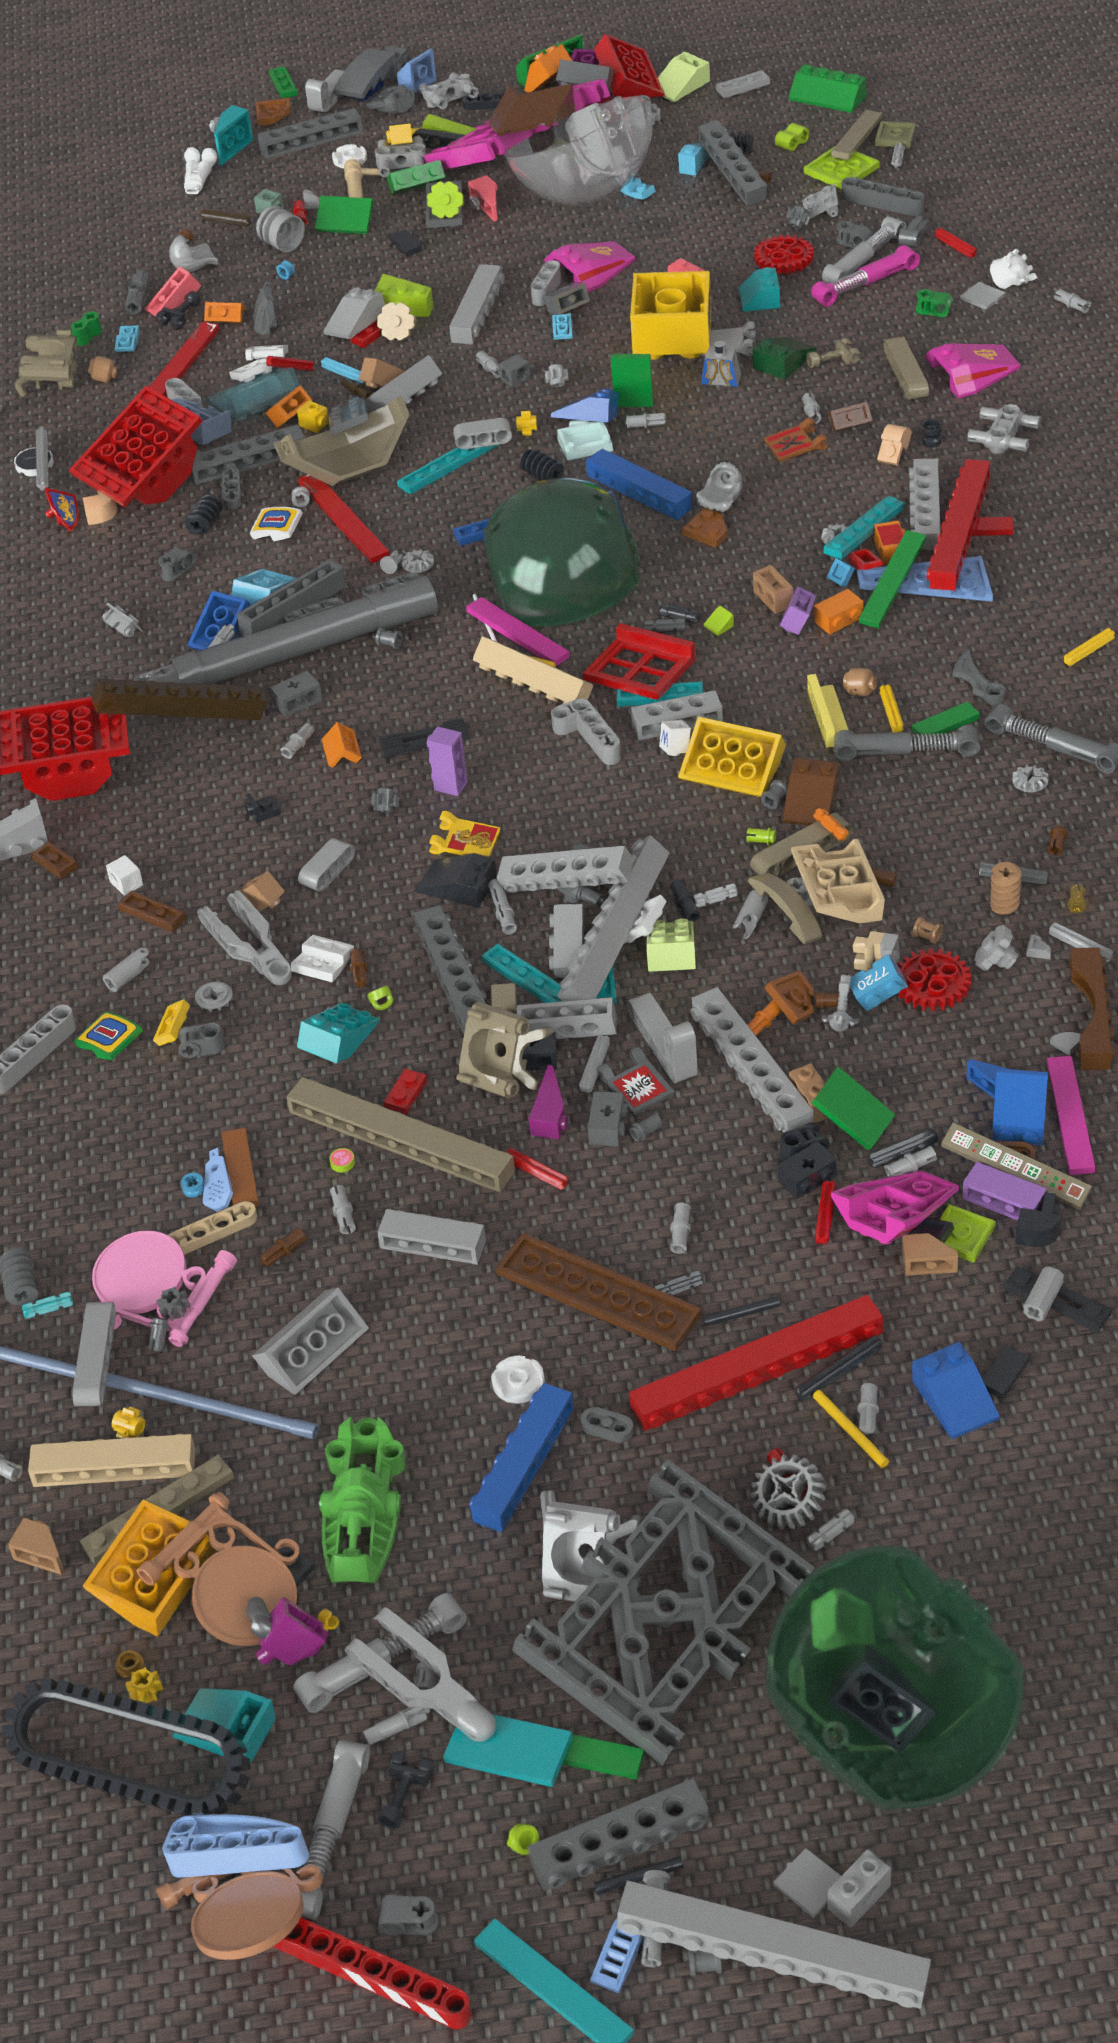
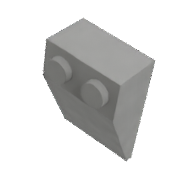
M358 287L351 289L340 301L323 331L324 335L351 339L377 320V316L383 313L382 307L385 306L382 293Z

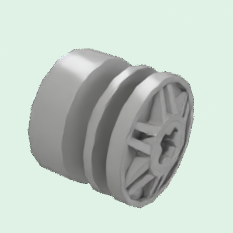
M276 205L266 208L260 214L256 231L260 240L283 252H291L301 244L305 227L301 218Z

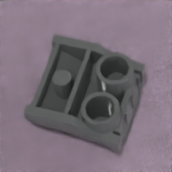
M404 84L385 88L366 105L373 110L404 113L413 106L415 94L412 89H406Z
M270 281L264 283L254 308L255 331L262 335H268L271 328H277Z

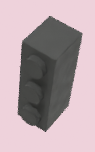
M560 59L556 81L563 86L604 79L610 92L614 71L607 66Z

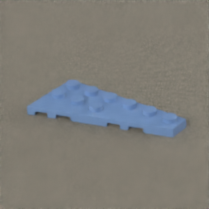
M982 556L965 558L955 591L930 589V580L926 578L930 562L913 564L898 592L993 602V594ZM887 566L868 570L858 569L857 579L860 589L874 590Z

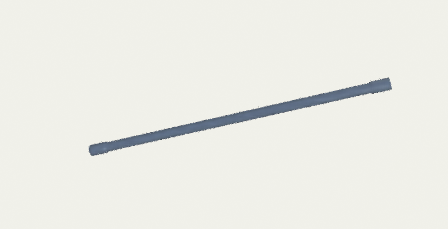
M0 1346L1 1360L75 1378L77 1366L75 1364ZM107 1373L106 1386L287 1431L293 1435L313 1440L316 1439L319 1432V1424L300 1419H290Z

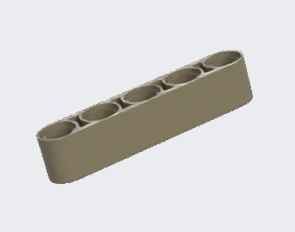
M904 336L884 340L885 355L907 399L928 397L929 388L927 380Z
M837 813L830 814L842 827L844 826L849 831L848 839L853 832V827ZM817 821L757 853L752 858L750 867L758 875L768 873L780 877L797 867L791 847L819 844L826 852L844 841L836 839L833 834Z

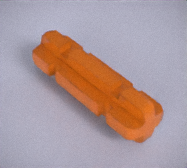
M818 808L813 815L814 819L820 822L836 839L846 840L849 831L844 826L842 827L825 809Z

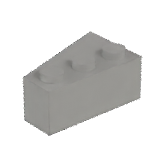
M36 798L30 801V805L21 810L17 808L12 811V815L0 820V861L34 852L48 842Z
M582 904L554 905V914H550V928H554V934L549 936L550 949H554V956H549V968L554 970L555 978H565L570 972L568 970L569 966L576 960L578 949L585 943V919Z

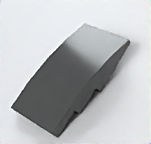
M365 49L342 74L333 89L335 94L364 99L369 89L374 90L378 81L384 80L397 54L377 49Z

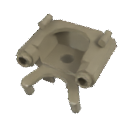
M57 330L56 334L59 336L30 335V337L26 338V348L30 349V351L39 352V356L25 355L21 358L22 366L19 367L21 378L15 382V388L20 397L27 394L23 384L28 381L36 382V389H40L42 380L58 382L59 390H62V387H74L77 365L76 361H73V357L77 351L76 336H71V330Z
M481 1002L473 1004L472 1008L467 1012L468 1019L465 1026L459 1062L460 1073L456 1077L457 1080L508 1099L516 1096L519 1091V1084L513 1079L515 1076L529 1089L536 1090L540 1088L543 1079L534 1078L526 1071L527 1060L522 1059L525 1047L530 1045V1042L552 1035L553 1028L547 1026L528 1032L530 1023L527 1021V1018Z

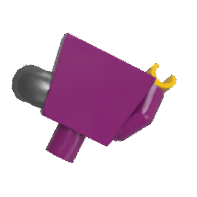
M260 1597L249 1599L245 1610L249 1621L252 1623L251 1631L259 1637L261 1648L256 1652V1657L264 1665H268L274 1658L287 1665H293L301 1659L317 1655L329 1635L327 1631L329 1629L333 1630L339 1625V1619L332 1615L331 1611L327 1609L322 1610L318 1615V1619H316L285 1597L278 1602L270 1614L266 1603Z

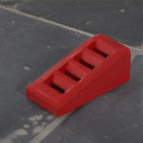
M867 548L848 554L849 565L855 567V569L868 570L883 565V561Z

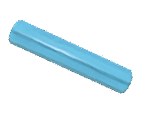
M327 357L321 361L322 368L358 383L365 384V382L359 380L360 370Z

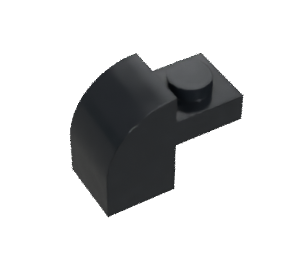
M1046 1192L1042 1211L1020 1209L1016 1226L1015 1244L1043 1247L1053 1243L1059 1237L1062 1215L1059 1214L1060 1205L1056 1204L1055 1193Z

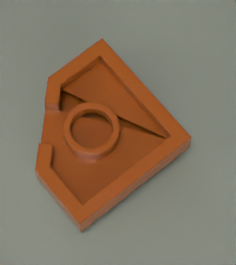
M289 98L256 102L258 125L268 126L274 124L291 113Z
M703 508L682 528V535L717 548L727 538V528L721 513Z
M800 970L773 980L765 986L771 998L793 1025L808 1019L813 1014L811 998L814 995V988Z

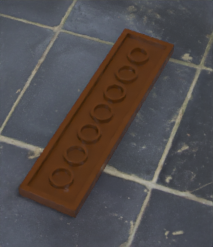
M525 1233L521 1234L496 1267V1272L499 1276L675 1352L702 1315L700 1307Z

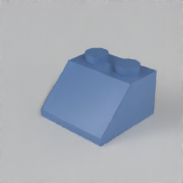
M433 49L427 50L402 67L397 73L398 86L404 84L406 89H412L415 94L420 91L418 88L421 84L430 85L436 81Z

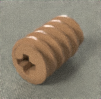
M1011 862L998 863L992 868L990 908L998 914H1010L1016 911L1020 905L1021 870Z

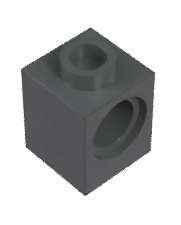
M519 355L499 363L501 380L512 388L530 379V364Z

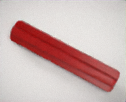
M943 228L935 230V238L969 258L977 255V249Z
M278 356L266 357V365L270 367L303 371L314 370V362L310 360Z
M509 1148L506 1151L513 1156L514 1166L560 1190H564L568 1185V1176L513 1148Z
M826 1180L822 1185L815 1232V1242L817 1244L822 1243L825 1245L829 1242L834 1208L831 1192L836 1190V1183L834 1181Z

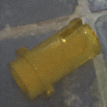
M1073 885L1070 888L1068 908L1075 914L1083 912L1086 908V901L1084 899L1085 888L1080 885V891H1078V885Z

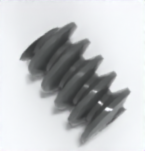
M22 1248L8 1250L0 1257V1273L6 1300L18 1306L29 1302L33 1303L38 1297V1291L36 1289L30 1254Z

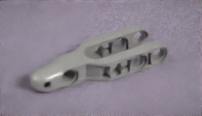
M239 890L230 893L227 899L232 910L262 942V947L257 951L248 942L241 941L227 924L224 925L219 920L218 914L212 912L208 906L197 910L199 919L204 927L233 959L250 962L261 975L264 974L274 985H284L290 981L292 973L289 962L272 943L269 923Z
M384 1607L374 1619L378 1620L392 1634L396 1642L401 1641L413 1651L414 1656L440 1677V1681L435 1687L428 1690H420L357 1638L345 1648L347 1655L358 1666L408 1707L434 1709L476 1742L488 1740L495 1733L496 1722L494 1716L480 1705L466 1689L451 1678L446 1655L390 1609Z

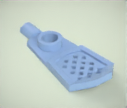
M216 1148L209 1151L210 1160L206 1163L203 1204L218 1212L228 1207L233 1190L224 1157L219 1156V1150Z

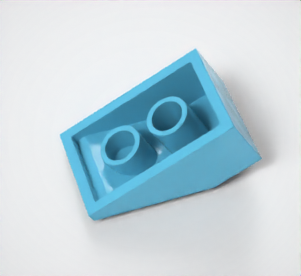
M260 569L234 579L232 596L246 599L253 605L297 578Z

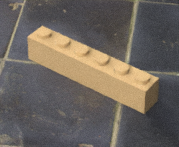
M483 636L473 657V661L480 663L479 668L489 672L491 669L496 670L495 675L507 679L509 676L513 678V683L522 687L527 684L530 686L529 690L537 694H541L543 691L547 693L546 698L558 702V699L563 700V704L579 698L588 700L593 688V684Z
M191 1434L31 1445L28 1472L33 1487L183 1477L194 1470L195 1446Z

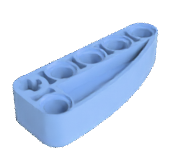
M208 1814L181 1817L171 1825L162 1849L172 1875L178 1878L296 1868L306 1863L309 1859V1852L299 1827L278 1820L248 1815Z

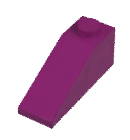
M548 1065L529 1117L530 1133L532 1136L560 1139L562 1130L567 1129L568 1116L565 1115L564 1104L554 1068Z

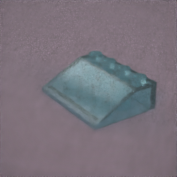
M293 367L272 368L271 372L263 375L261 373L257 374L255 379L245 382V380L207 397L206 401L219 412L231 411V419L241 421L248 417L247 414L251 412L255 414L263 411V407L268 404L269 406L275 405L279 402V399L287 396L300 385Z

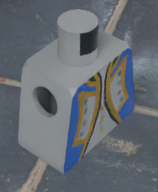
M724 341L714 342V348L710 347L707 350L701 384L737 387L741 372L736 351L734 349H727Z

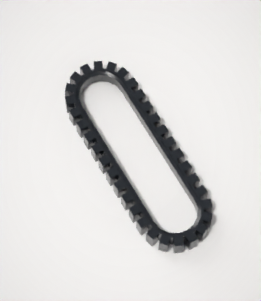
M41 1679V1685L32 1682L25 1686L28 1696L18 1692L12 1699L18 1706V1709L7 1708L4 1719L13 1722V1724L2 1726L3 1737L10 1740L5 1746L9 1754L15 1756L14 1760L28 1769L56 1779L66 1780L77 1785L81 1784L95 1790L98 1789L108 1794H114L126 1799L129 1798L143 1804L146 1803L153 1807L163 1808L174 1813L178 1812L185 1816L212 1814V1812L223 1814L229 1811L225 1800L236 1805L242 1797L235 1790L236 1786L247 1789L250 1779L240 1773L251 1770L250 1759L243 1755L248 1750L244 1743L237 1739L238 1736L225 1727L210 1720H201L188 1714L186 1716L181 1712L169 1711L159 1706L154 1707L148 1703L137 1702L126 1697L121 1698L112 1693H104L94 1688L89 1689L79 1684L74 1685L59 1679V1682L53 1679ZM50 1701H63L214 1743L222 1750L226 1760L225 1776L220 1785L211 1793L203 1796H190L37 1752L29 1742L27 1733L29 1720L34 1711L42 1704Z

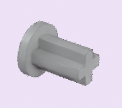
M395 550L390 556L383 557L380 561L381 569L387 574L395 573L403 555Z

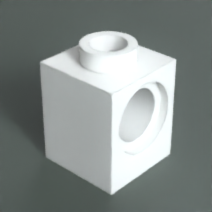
M125 855L106 865L110 882L124 896L131 890L134 891L143 886L140 869Z

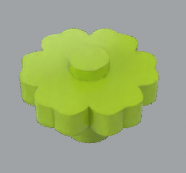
M450 181L446 182V184L438 182L436 185H433L431 188L432 193L427 195V205L432 208V214L441 219L446 216L453 218L455 215H458L460 212L459 207L464 205V195L459 192V186Z

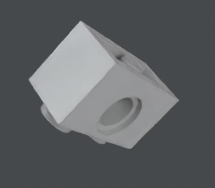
M867 1849L827 1891L828 1910L851 1928L891 1886V1868Z

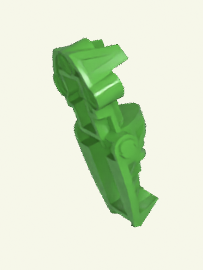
M349 1417L339 1426L338 1439L329 1442L325 1449L329 1470L336 1475V1480L333 1484V1490H323L319 1500V1507L323 1516V1554L331 1583L365 1582L375 1584L389 1558L397 1530L398 1515L401 1511V1495L398 1491H389V1484L392 1483L393 1475H398L405 1470L406 1461L403 1445L399 1441L393 1440L387 1425L379 1417L377 1421L373 1418H363L356 1424ZM355 1454H377L375 1474L372 1473V1467H367L366 1464H361V1467L354 1468ZM344 1527H347V1534L350 1535L349 1548L344 1549L341 1554ZM361 1527H371L369 1556L368 1554H361V1549H357V1536L361 1535Z

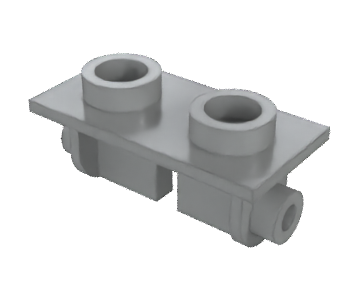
M107 603L110 610L103 614V620L106 624L116 629L125 637H132L136 629L140 632L143 631L137 625L139 621L133 615L129 614L127 616L125 615L126 612L118 605L113 607Z

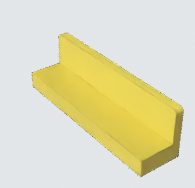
M816 674L807 675L808 695L826 748L834 747L835 734L841 730H848L834 686L820 687Z

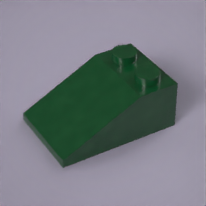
M787 337L763 339L752 349L753 369L785 380L806 361L807 353L817 351V348Z

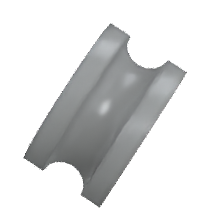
M305 487L294 488L292 491V503L298 507H304L309 503L310 493Z

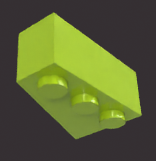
M383 274L375 289L376 292L382 293L385 305L390 302L396 305L404 303L411 308L410 314L417 317H429L434 307L432 289L427 286Z

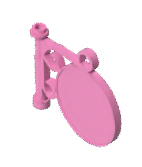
M138 1231L118 1238L104 1249L95 1263L92 1281L101 1302H114L116 1318L114 1330L121 1325V1317L151 1327L149 1325V1322H152L151 1319L136 1314L149 1312L157 1309L159 1318L167 1319L166 1316H161L156 1300L161 1299L163 1290L165 1291L173 1287L179 1290L184 1282L188 1289L193 1290L188 1297L191 1307L186 1308L184 1317L174 1319V1321L169 1318L168 1324L170 1328H167L170 1336L168 1338L169 1341L177 1347H182L183 1344H187L189 1341L186 1334L197 1316L203 1311L225 1273L234 1268L237 1259L233 1254L221 1250L214 1260V1268L211 1267L207 1275L201 1267L197 1266L186 1270L185 1256L174 1239L156 1231ZM201 1275L197 1285L194 1282H189L192 1276Z

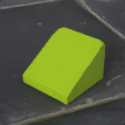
M718 606L704 623V627L719 636L734 627L733 614L722 606Z

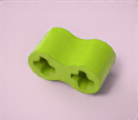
M791 123L786 130H781L777 133L775 144L786 150L794 151L799 144H804L808 140L809 129Z

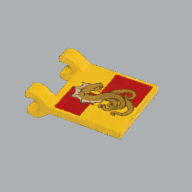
M442 811L440 815V820H442L440 829L449 830L446 840L438 835H432L430 839V844H432L430 853L440 854L449 852L458 855L476 853L488 857L491 856L500 833V827L459 819L448 811Z

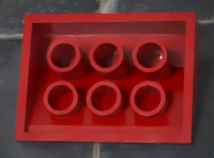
M604 34L594 48L600 65L610 67L614 71L610 87L612 94L624 99H635L640 95L648 97L664 96L665 93L646 50Z

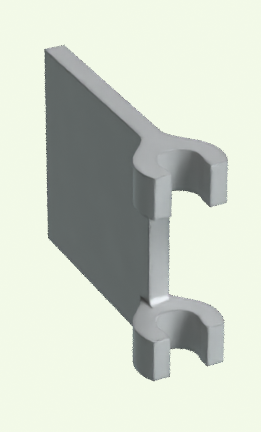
M747 322L739 328L710 331V347L714 348V342L721 340L725 342L727 349H734L736 353L740 352L746 356H752L753 348L747 347L753 346L752 338L756 337V330L749 331V329H754V322Z

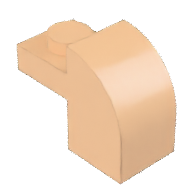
M888 424L885 427L881 436L883 441L877 459L879 462L898 466L902 450L907 451L912 434L910 428Z
M99 491L98 495L83 498L88 525L106 522L117 513V503Z

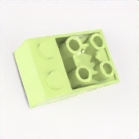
M687 52L674 57L658 77L665 93L662 97L675 102L710 81L709 62Z
M677 919L674 922L665 923L664 920H656L653 925L654 929L647 935L648 972L696 969L693 921Z

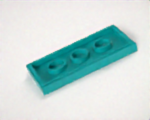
M494 1714L492 1715L496 1722L495 1733L491 1738L483 1742H476L457 1727L455 1728L443 1756L445 1763L553 1787L573 1739L571 1731Z

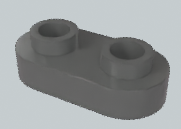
M592 1407L585 1410L581 1416L582 1429L589 1435L616 1443L626 1442L633 1436V1422L626 1415Z

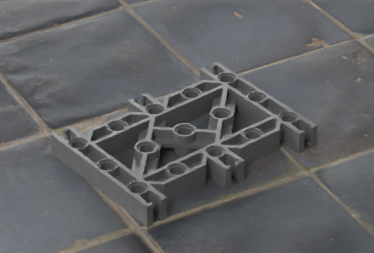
M668 1459L662 1464L659 1475L655 1473L651 1477L647 1491L660 1501L626 1540L622 1552L601 1537L596 1543L594 1552L590 1550L587 1553L581 1569L594 1580L558 1621L555 1632L552 1633L533 1618L526 1626L525 1636L528 1639L530 1637L534 1639L541 1647L534 1646L525 1640L524 1635L520 1633L515 1639L512 1649L513 1652L638 1748L644 1749L646 1754L662 1766L668 1761L671 1752H675L680 1746L685 1735L670 1721L706 1677L709 1668L712 1667L727 1680L731 1681L739 1665L742 1666L751 1651V1648L737 1639V1636L768 1599L774 1586H777L791 1598L795 1599L802 1585L805 1586L815 1569L813 1565ZM665 1478V1479H666L668 1482H670L673 1486L669 1485L668 1483H666L665 1481H663V1480H661V1479ZM680 1493H686L690 1498H685ZM725 1526H731L735 1531H729ZM677 1531L683 1563L682 1577L686 1582L687 1592L676 1593L665 1589L659 1591L656 1595L638 1596L636 1579ZM647 1532H654L658 1537H652ZM707 1535L751 1567L721 1606L719 1605L713 1572L714 1559L710 1554ZM598 1556L601 1557L609 1565L603 1564L596 1558ZM771 1560H777L781 1563V1565H775L771 1562ZM698 1565L704 1571H697L693 1568V1566ZM620 1571L625 1577H618L614 1572ZM789 1572H791V1573L794 1574L795 1576L799 1577L800 1580L798 1581V1580H797L796 1578H794ZM739 1600H746L749 1603V1605H743L739 1602ZM659 1606H667L671 1611L665 1612ZM610 1611L617 1647L616 1659L620 1666L622 1685L577 1652ZM580 1612H587L592 1617L585 1618L580 1614ZM693 1621L695 1639L653 1690L647 1654L648 1641L644 1636L643 1625L655 1624L658 1627L666 1628L675 1622ZM706 1640L714 1641L717 1646L712 1647L708 1645ZM626 1647H634L638 1653H631ZM722 1652L729 1654L730 1656L738 1660V1662L735 1661L733 1663ZM553 1653L558 1659H549L545 1654ZM672 1682H680L684 1688H677ZM598 1688L603 1691L604 1695H596L591 1689ZM638 1724L648 1725L651 1731L641 1730ZM655 1736H659L671 1745L666 1748Z

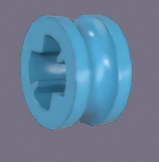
M286 260L276 267L278 275L285 280L295 273L294 266Z
M188 1173L182 1178L181 1186L183 1193L187 1197H198L204 1192L203 1177L200 1174Z

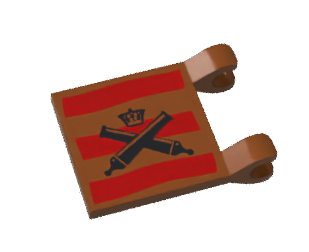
M811 417L806 418L800 425L764 437V442L779 462L814 449L824 450L828 448V444L823 442L827 440L825 435L821 434L811 441L806 432L812 433L815 431V426L811 425L815 421Z

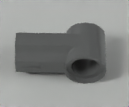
M916 216L907 228H901L898 239L899 244L918 247L921 242V236L927 228V221L921 216Z

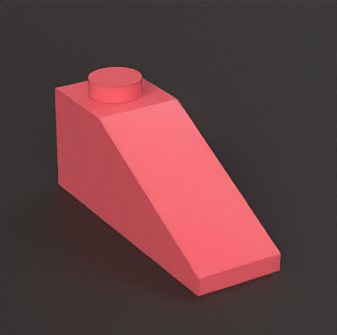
M487 175L469 181V195L473 198L477 197L480 201V208L493 221H496V182Z
M179 266L145 310L155 317L164 307L173 310L185 301L186 294L190 291L197 292L202 285L189 272Z

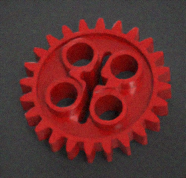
M780 234L778 238L772 236L773 239L766 238V242L760 241V245H756V249H754V262H756V266H759V269L775 268L778 275H781L782 272H785L786 275L789 272L795 274V270L802 271V267L808 268V265H811L812 260H814V247H812V243H809V240L803 241V237L797 239V235L790 237L788 234L786 237H783Z
M930 948L929 953H925L923 949H920L919 955L911 952V958L904 956L903 962H898V967L908 987L899 992V999L905 998V1004L913 1002V1008L921 1005L922 1011H925L927 1007H931L933 1012H935L936 1007H940L944 1011L945 1005L953 1008L954 1001L962 1003V997L967 998V993L971 990L972 974H970V967H966V961H960L959 955L952 958L951 951L942 954V949H939L937 953H934L933 949Z

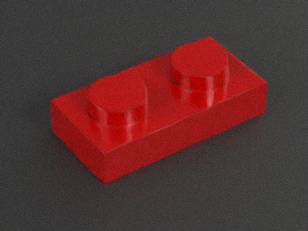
M405 1068L384 1100V1108L406 1115L427 1083V1075Z

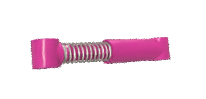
M902 245L895 253L863 266L857 272L835 282L827 284L823 281L817 282L811 289V296L823 306H831L838 295L849 292V290L851 291L862 285L867 286L904 269H915L920 262V255L908 246Z

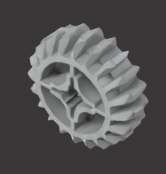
M793 1454L789 1461L786 1455H782L781 1462H778L776 1458H772V1466L769 1467L763 1464L762 1467L765 1472L763 1474L756 1473V1477L760 1481L752 1483V1488L756 1491L751 1493V1498L756 1501L753 1504L755 1510L760 1511L759 1516L763 1520L767 1519L769 1525L774 1526L777 1523L780 1529H784L786 1524H788L789 1528L794 1530L796 1522H799L801 1526H805L804 1519L806 1517L814 1520L813 1510L821 1511V1507L817 1502L825 1501V1496L821 1492L826 1490V1486L824 1483H821L823 1476L821 1473H817L818 1468L814 1464L809 1465L808 1459L803 1458L800 1460L797 1455ZM793 1474L789 1478H782L784 1475ZM775 1483V1491L773 1492V1494L771 1495V1499L769 1500L770 1489L772 1485ZM808 1483V1491L806 1497L802 1501L801 1495L802 1492L806 1489L805 1485ZM782 1486H785L787 1490L789 1489L790 1491H792L791 1493L795 1496V1498H792L789 1494L785 1493L786 1491L782 1488ZM787 1506H795L793 1509L783 1511Z

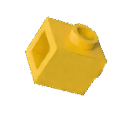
M308 401L297 410L299 426L318 433L329 424L327 407Z

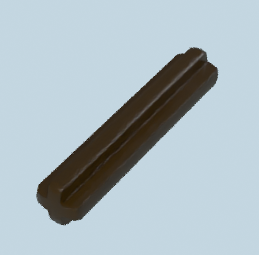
M203 209L201 212L203 220L249 226L251 223L250 216L208 209Z

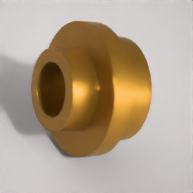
M133 1650L124 1651L117 1658L115 1664L116 1671L123 1678H131V1672L144 1668V1660L139 1653Z

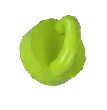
M387 985L367 995L370 1003H372L376 1010H385L393 1003L392 992ZM383 997L387 998L386 1003L378 1004L377 1000Z
M519 1823L511 1829L507 1845L518 1854L529 1855L528 1846L539 1842V1833L532 1825Z

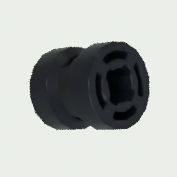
M932 419L925 421L922 424V432L924 433L922 435V444L929 448L940 446L942 443V435L940 434L942 432V423Z

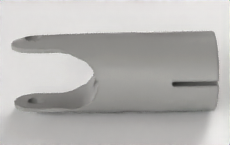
M756 890L749 893L733 924V928H737L741 922L744 924L746 932L743 939H747L752 934L769 901L767 895L761 897Z
M138 949L104 974L103 981L111 991L117 992L140 974L150 963L149 959L145 958L149 954L148 949Z

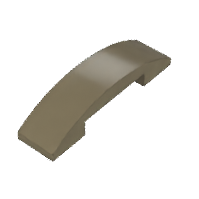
M768 873L748 879L750 885L761 897L770 895L793 921L790 929L803 944L821 939L822 934L812 911L803 898L789 884Z

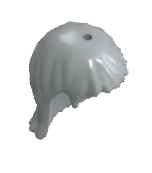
M179 235L170 246L169 257L177 269L180 266L187 272H193L208 264L218 265V259L214 256L207 243L189 247L186 244L189 242V239Z
M729 462L717 464L710 472L704 489L696 494L697 502L700 503V506L710 510H720L721 512L729 510L732 503L739 497L743 485L738 468Z

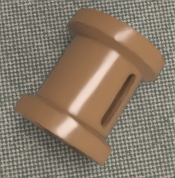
M919 917L913 927L912 936L915 938L922 937L930 940L932 944H937L942 935L943 925L939 923L935 925Z

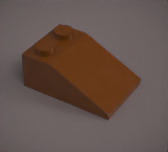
M802 758L794 759L782 823L809 826L817 822L813 815L818 808H823L829 815L831 814L839 786L838 762Z

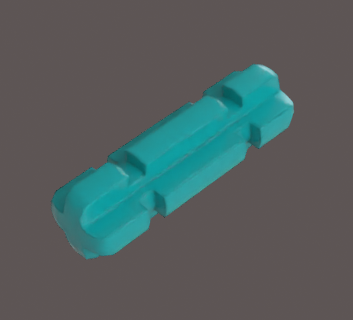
M70 1292L60 1293L59 1297L53 1295L39 1299L34 1304L32 1302L23 1304L22 1311L24 1317L29 1319L36 1317L35 1314L37 1313L43 1315L60 1310L59 1307L61 1306L63 1308L72 1306L73 1300Z

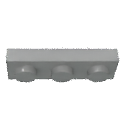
M761 70L716 84V91L723 98H730L733 95L746 93L749 90L762 88L770 84V77Z

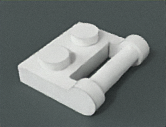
M288 345L251 346L246 349V360L266 358L267 356L285 357V354L288 353Z

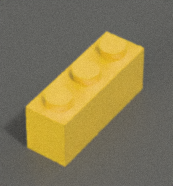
M410 124L389 126V131H386L388 144H391V146L412 144Z

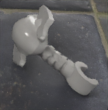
M841 975L837 1011L828 1016L822 1015V1021L829 1022L831 1028L836 1032H843L847 1030L849 1025L859 1023V1019L852 1018L845 1012L847 1010L851 975Z

